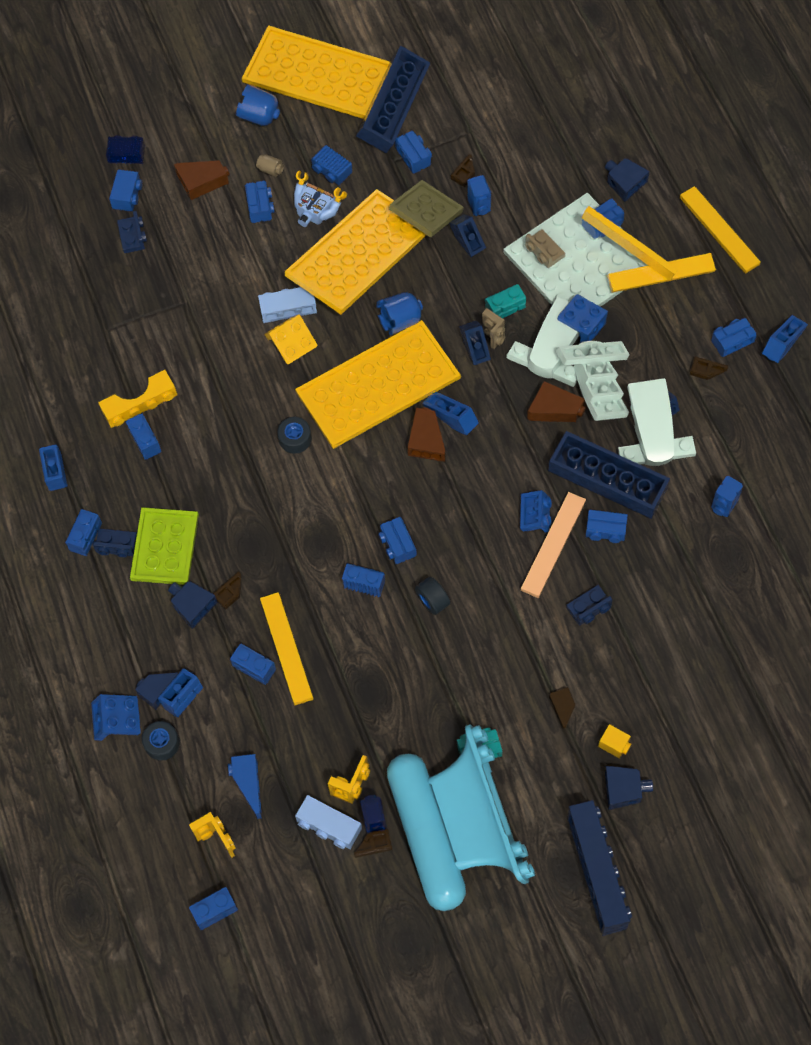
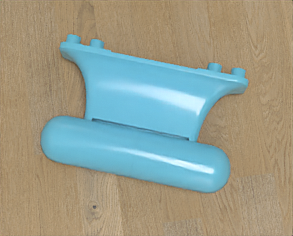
M472 725L465 726L466 743L462 754L451 766L437 775L429 777L422 758L414 754L397 756L391 760L387 768V778L426 899L430 906L440 911L456 908L465 898L466 886L461 870L484 865L499 866L510 870L522 884L529 883V878L535 876L532 865L522 860V858L528 856L525 845H522L520 841H514L491 774L489 762L495 760L491 748L488 749L486 744L482 745V743L489 740L485 730H482L480 725L476 727Z

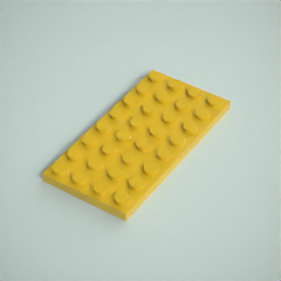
M268 26L242 77V82L364 119L390 61Z
M376 189L285 271V276L339 314H342L416 246L426 234L390 211L389 206L394 200Z
M421 320L417 324L408 327L296 388L295 391L334 449L461 379V375Z

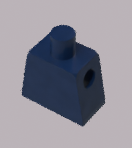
M623 159L619 164L610 160L605 165V169L609 171L608 184L624 202L648 182L649 171L628 159Z
M190 581L183 587L175 582L168 590L174 596L171 599L173 608L191 629L217 604L214 594Z
M606 766L605 779L608 810L638 804L642 800V792H653L652 779L640 780V771L638 769Z

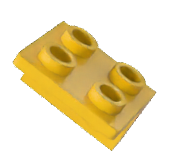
M300 314L294 315L265 333L266 338L274 342L286 364H290L318 346Z
M362 756L350 784L345 778L339 776L337 778L330 777L328 782L330 795L353 804L355 798L358 799L360 797L362 781H366L370 774L367 756Z
M210 812L189 824L198 841L209 839L213 836V832L216 831L231 858L235 856L233 852L236 849L228 833L223 834L226 830L218 816L213 817Z

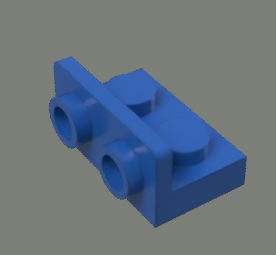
M542 490L521 494L520 529L523 532L537 529L549 532L552 501Z

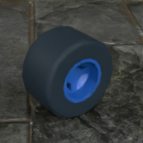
M289 417L283 420L278 427L279 444L286 452L292 454L301 453L310 446L312 441L311 429L303 418Z
M433 577L426 578L415 587L420 601L432 614L436 615L450 605L447 593Z
M158 721L150 724L144 730L142 744L146 753L151 758L158 761L167 760L177 753L180 739L175 728L170 723Z

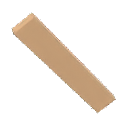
M568 492L521 587V591L539 598L586 499Z

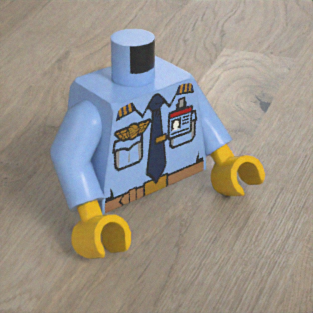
M298 171L296 178L299 180V183H296L294 192V206L297 208V214L300 216L298 223L303 227H307L310 221L315 224H321L323 221L334 217L341 205L340 200L345 199L347 193L343 191L341 196H339L341 188H336L333 195L309 183L304 184V181L308 180L309 175L305 172L304 178L301 179V171Z

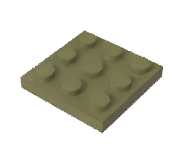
M423 180L389 206L390 211L429 237L434 236L449 222L459 216L464 209L463 206Z

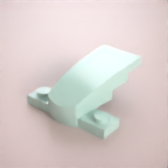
M557 297L543 322L533 348L515 341L507 354V359L528 367L530 371L538 376L554 378L574 387L578 381L574 366L563 365L556 351L560 346H572L580 333L557 320L559 314L569 304L568 301Z
M585 341L579 345L558 347L556 352L563 365H574L581 392L594 420L627 417L629 411L621 399L624 393L616 382L618 374L609 362L627 360L629 353L622 341L606 343Z
M666 379L628 384L631 411L635 422L634 428L639 444L618 447V455L638 464L660 466L673 459L695 456L696 450L693 436L674 439Z

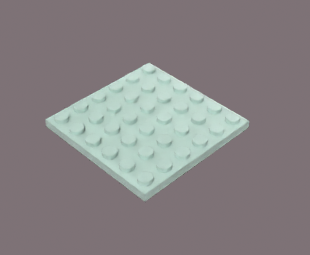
M588 193L504 248L503 253L551 305H553L557 297L570 302L576 294H579L601 307L622 292H611L607 278L608 274L648 266L609 237L604 236L593 239L589 232L582 227V216L586 208L590 206L595 209L600 206ZM543 229L565 252V257L550 268H547L538 261L537 256L533 252L528 251L526 248L527 234L533 236Z

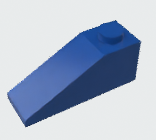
M792 315L770 337L762 354L767 356L769 360L779 363L808 324Z
M438 392L430 395L422 403L424 407L434 410L436 416L451 428L464 435H468L479 423L471 407Z
M256 755L231 757L232 764H228L229 776L233 777L257 819H262Z

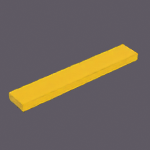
M695 186L680 195V199L745 274L760 265V260Z
M588 206L582 216L583 220L666 279L672 280L678 268L592 207Z
M711 253L669 261V263L678 268L672 280L711 273L716 270ZM650 266L607 275L612 293L669 281Z
M279 592L260 598L294 706L313 700Z

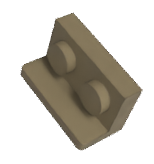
M543 229L533 236L530 234L526 235V248L528 251L533 252L537 256L538 261L547 268H550L565 257V252Z
M486 308L482 313L483 331L491 338V348L495 349L497 345L500 346L505 340V321Z

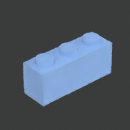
M302 287L258 295L263 323L288 319L298 314L304 316L317 313L314 296Z
M308 795L295 816L300 827L305 830L310 828L316 831L315 834L326 840L329 838L333 840L334 844L341 849L345 847L351 849L362 829L360 822Z

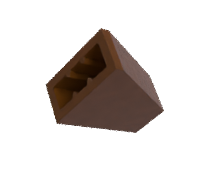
M219 160L174 164L176 175L190 200L229 184V171L226 166H222Z
M544 381L528 410L527 420L576 422L578 417H582L586 410L584 406L585 399Z
M426 407L416 408L408 443V456L445 462V447L435 411Z

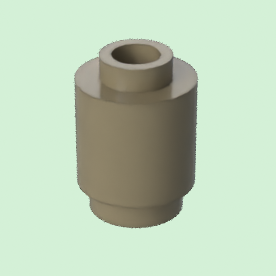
M267 154L260 155L256 163V167L261 172L275 177L280 175L284 169L282 160Z

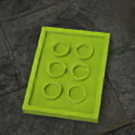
M141 508L130 574L131 581L165 584L176 582L178 585H185L189 582L199 517L198 512Z

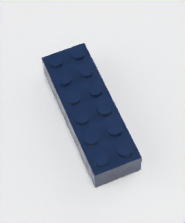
M403 46L398 48L390 61L356 137L385 153L389 151L398 136L430 62Z
M568 431L565 432L549 461V472L651 519L666 493L670 478Z
M593 800L569 806L568 822L602 936L627 930L632 915L629 906L624 904V898H626L623 886L618 884L619 871L617 866L612 864L613 852L611 846L606 844L607 832L605 826L600 824L601 812L599 806H595Z

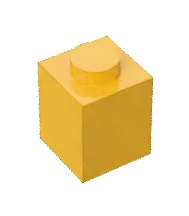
M609 724L599 741L598 747L620 759L623 753L627 754L632 745L629 743L631 736Z

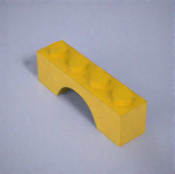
M166 370L149 377L147 390L138 398L127 400L114 394L98 402L111 428L120 426L124 421L146 410L154 409L157 405L170 401L177 396L175 386Z

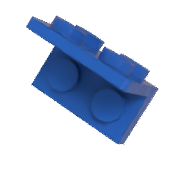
M576 294L559 314L557 320L579 332L581 337L580 343L592 341L604 327L608 311Z
M100 694L91 702L94 740L102 741L109 734L139 735L141 733L137 696Z

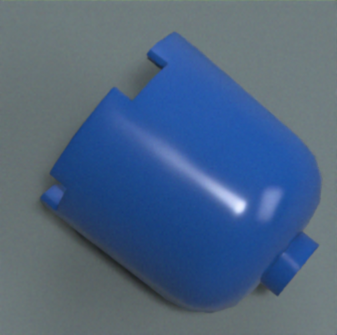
M247 85L242 93L245 96L243 102L238 103L236 116L261 126H267L274 119L277 120L280 114L277 98L260 88Z
M403 292L377 301L376 308H380L381 312L378 315L380 323L385 331H390L389 335L417 324L421 319L422 303L411 293Z

